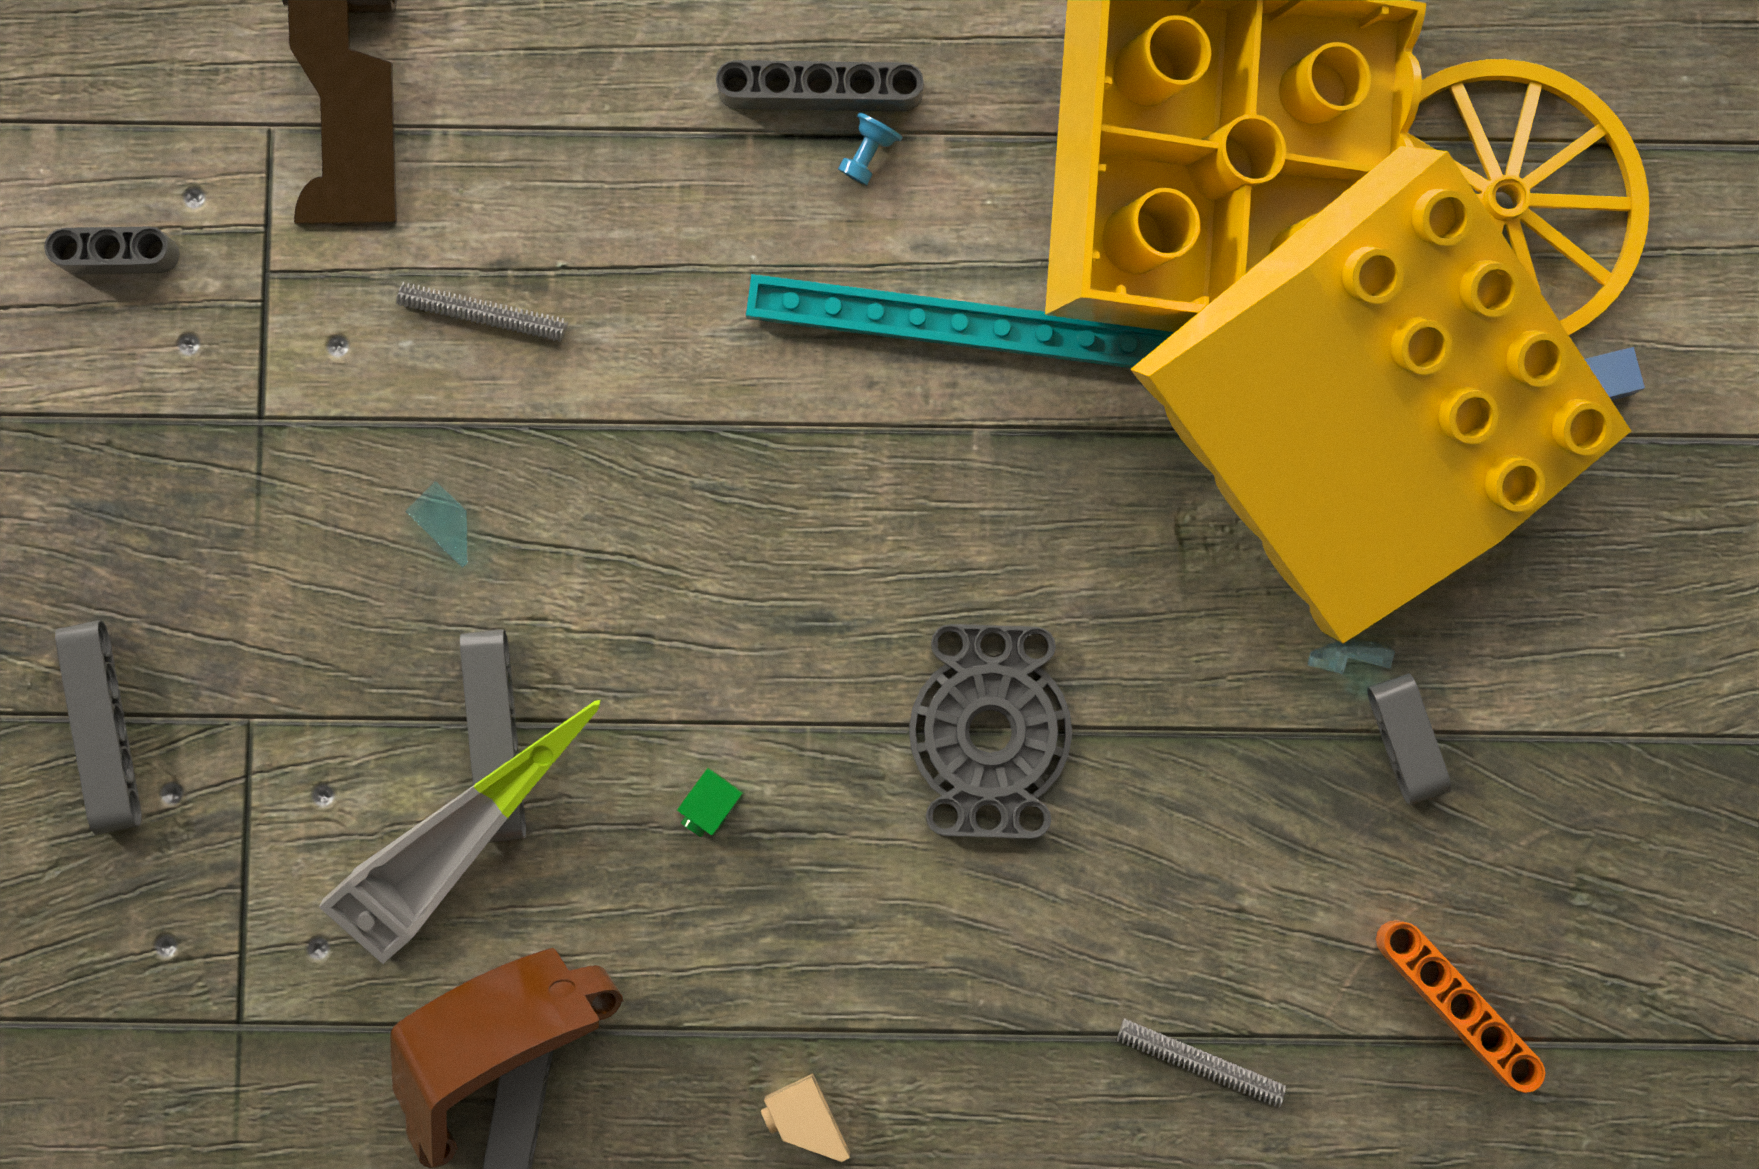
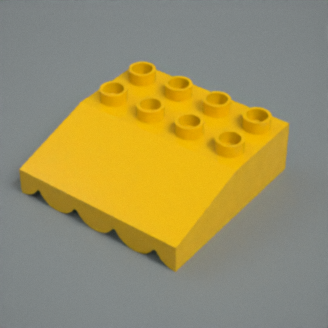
M1067 0L1045 315L1176 332L1399 146L1414 147L1411 140L1407 137V133L1418 110L1422 76L1419 62L1412 54V50L1423 26L1426 3L1411 0Z
M1399 146L1130 369L1152 396L1164 406L1171 425L1185 445L1212 472L1218 489L1230 507L1246 526L1261 539L1269 560L1289 586L1309 605L1310 613L1320 630L1343 644L1498 544L1631 432L1622 415L1449 152L1442 150Z

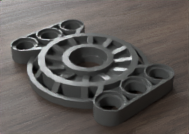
M948 624L941 626L933 634L931 640L932 653L945 665L936 670L920 689L912 707L909 735L911 752L918 770L930 787L941 795L931 802L926 812L927 824L935 833L944 836L1037 838L1045 834L1051 824L1050 811L1045 804L1036 798L1045 793L1061 774L1069 756L1072 726L1070 711L1062 691L1051 676L1040 668V666L1052 658L1056 648L1055 639L1046 629L1031 626ZM946 632H954L962 639V650L955 656H946L938 649V639ZM995 633L1004 639L1005 651L1002 655L991 658L982 652L980 644L985 635ZM1030 635H1041L1047 641L1048 651L1044 657L1033 659L1026 655L1023 645L1025 639ZM952 669L957 674L950 679L946 678L943 674ZM1034 671L1041 678L1035 682L1027 674ZM937 681L941 688L934 695L930 706H920L926 692ZM1046 684L1056 695L1061 710L1054 711L1049 697L1042 689ZM989 710L1000 712L1007 718L1011 726L1010 741L1000 751L991 753L978 749L971 741L969 733L970 724L974 717L983 711ZM918 714L926 717L924 725L925 742L917 744L915 730ZM1064 719L1065 728L1063 748L1056 746L1058 736L1057 720ZM920 752H928L932 764L939 772L934 779L924 767ZM1052 756L1060 757L1054 772L1044 782L1040 776L1048 767ZM946 780L955 788L946 792L939 785ZM1033 783L1038 789L1029 794L1024 789ZM943 803L951 804L955 807L958 814L957 822L948 829L939 828L934 823L932 817L934 809ZM983 805H993L1000 812V823L993 830H984L976 822V813ZM1028 806L1040 809L1044 817L1043 825L1038 830L1032 832L1023 829L1019 823L1021 811Z

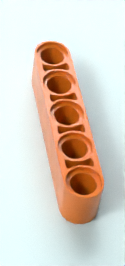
M1388 921L1380 927L1377 932L1376 943L1383 956L1504 1085L1514 1090L1527 1093L1538 1089L1544 1082L1546 1074L1541 1060L1416 926L1407 922ZM1403 929L1408 934L1409 943L1404 951L1396 953L1390 945V938L1393 932ZM1433 961L1438 967L1439 975L1434 983L1426 985L1421 980V968L1427 962ZM1464 994L1469 1002L1468 1010L1463 1016L1455 1017L1451 1012V1002L1455 996ZM1494 1026L1499 1034L1498 1043L1495 1047L1486 1050L1482 1045L1481 1036L1485 1029ZM1525 1059L1529 1066L1528 1075L1524 1080L1515 1082L1512 1077V1067L1515 1062Z

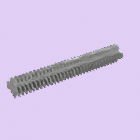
M402 282V286L396 296V303H399V306L404 304V307L425 309V312L430 310V313L435 311V314L440 312V315L455 316L456 319L461 318L463 320L466 318V321L471 319V322H481L482 325L486 323L487 326L502 327V329L507 328V330L512 329L513 332L517 330L518 333L521 331L522 334L543 336L544 339L548 337V340L553 339V341L558 340V342L563 340L568 321L564 323V318H562L561 322H559V317L554 321V316L550 320L548 314L546 318H544L543 313H541V317H538V312L533 316V311L528 315V310L523 314V309L519 313L517 307L514 312L512 306L510 310H508L507 305H505V309H502V304L497 308V303L492 307L491 301L489 306L486 300L483 305L481 299L479 303H477L476 298L472 302L471 297H469V301H466V296L461 300L460 294L457 299L455 293L453 297H451V292H449L448 296H446L445 291L441 295L440 290L436 294L435 289L431 293L429 287L426 292L424 286L420 290V285L415 289V284L410 288V284L408 283L407 287H405L404 282Z
M1124 1018L1118 1033V1042L1122 1038V1043L1124 1044L1127 1041L1128 1046L1132 1043V1048L1137 1045V1050L1142 1047V1052L1147 1049V1054L1152 1051V1056L1158 1053L1157 1058L1163 1055L1162 1060L1168 1057L1167 1062H1170L1172 1059L1173 1065L1176 1061L1178 1062V1067L1181 1063L1183 1064V1069L1187 1065L1188 1071L1193 1068V1073L1198 1070V1075L1203 1072V1077L1208 1074V1079L1213 1076L1214 1082L1218 1078L1219 1084L1223 1080L1224 1086L1228 1082L1229 1088L1233 1084L1234 1090L1238 1086L1239 1092L1241 1089H1244L1243 1094L1249 1091V1096L1251 1093H1254V1098L1259 1095V1100L1264 1097V1102L1269 1099L1268 1103L1270 1105L1274 1101L1273 1105L1276 1107L1277 1103H1279L1280 1108L1285 1095L1286 1085L1277 1083L1274 1080L1272 1081L1269 1078L1267 1079V1077H1262V1075H1257V1073L1251 1070L1244 1069L1226 1060L1224 1061L1222 1058L1181 1043V1041H1176V1039H1171V1037H1166V1035L1163 1036L1161 1033L1158 1034L1156 1031L1153 1032L1151 1029L1148 1030L1146 1027L1143 1028V1026Z

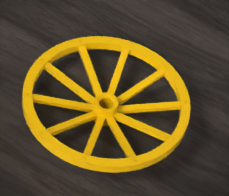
M1485 59L1448 67L1422 80L1419 104L1433 95L1449 89L1488 180L1456 161L1455 163L1472 189L1480 193L1476 195L1501 233L1504 226H1506L1512 250L1539 291L1540 287L1520 221L1602 285L1589 302L1578 311L1560 320L1568 335H1572L1603 313L1619 296L1629 282L1644 248L1649 221V191L1645 170L1630 134L1615 113L1595 93L1567 75L1542 65L1509 59ZM1502 80L1528 85L1505 175L1501 172L1463 85L1465 83ZM1543 89L1564 99L1577 108L1595 127L1522 179L1519 177L1540 92ZM1407 133V137L1413 143L1414 148L1436 150ZM1604 136L1619 164L1627 197L1530 193V189ZM1497 192H1503L1510 196L1513 202L1512 209L1502 208L1497 203L1495 197ZM1529 208L1628 211L1623 246L1612 272L1610 273Z

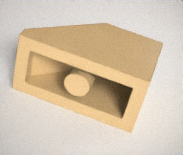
M813 1073L765 1097L764 1102L767 1107L762 1109L761 1113L771 1134L778 1131L784 1142L840 1162L850 1158V1151Z

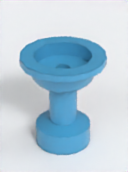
M858 113L857 117L860 120L858 129L861 135L864 136V139L853 159L843 158L838 170L867 186L873 176L867 167L879 145L888 147L894 141H901L903 137L872 117Z

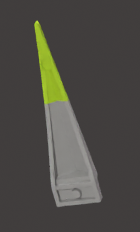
M600 700L589 704L354 868L353 872L323 898L319 908L384 964L415 936L503 823L598 711Z

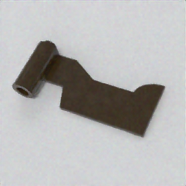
M282 0L283 5L288 6L290 49L319 94L321 111L322 176L310 180L302 189L295 207L294 224L397 222L393 63L350 49L349 13H395L397 0Z

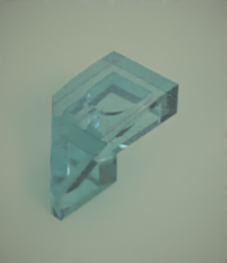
M435 480L405 512L463 568L467 564V511Z
M1348 640L1344 644L1338 641L1311 651L1307 665L1344 674L1347 660L1351 658L1391 668L1395 651L1388 644L1374 641Z

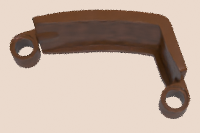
M549 948L501 965L463 983L422 1006L393 1027L390 1035L392 1087L406 1116L407 1137L420 1163L424 1167L438 1168L443 1166L453 1158L456 1150H458L457 1144L447 1127L446 1112L450 1107L511 1070L599 1028V1020L609 1018L617 1012L621 1002H624L623 996L603 967L594 965L569 971L554 948Z

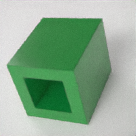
M707 768L677 809L678 812L685 816L680 823L699 837H702L705 832L715 836L745 793L712 769Z

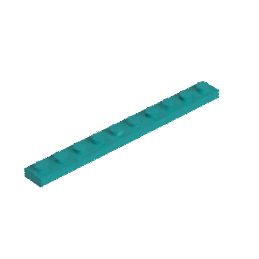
M751 274L746 309V319L1126 368L1135 366L1173 334L1170 331L1045 315L1044 311Z

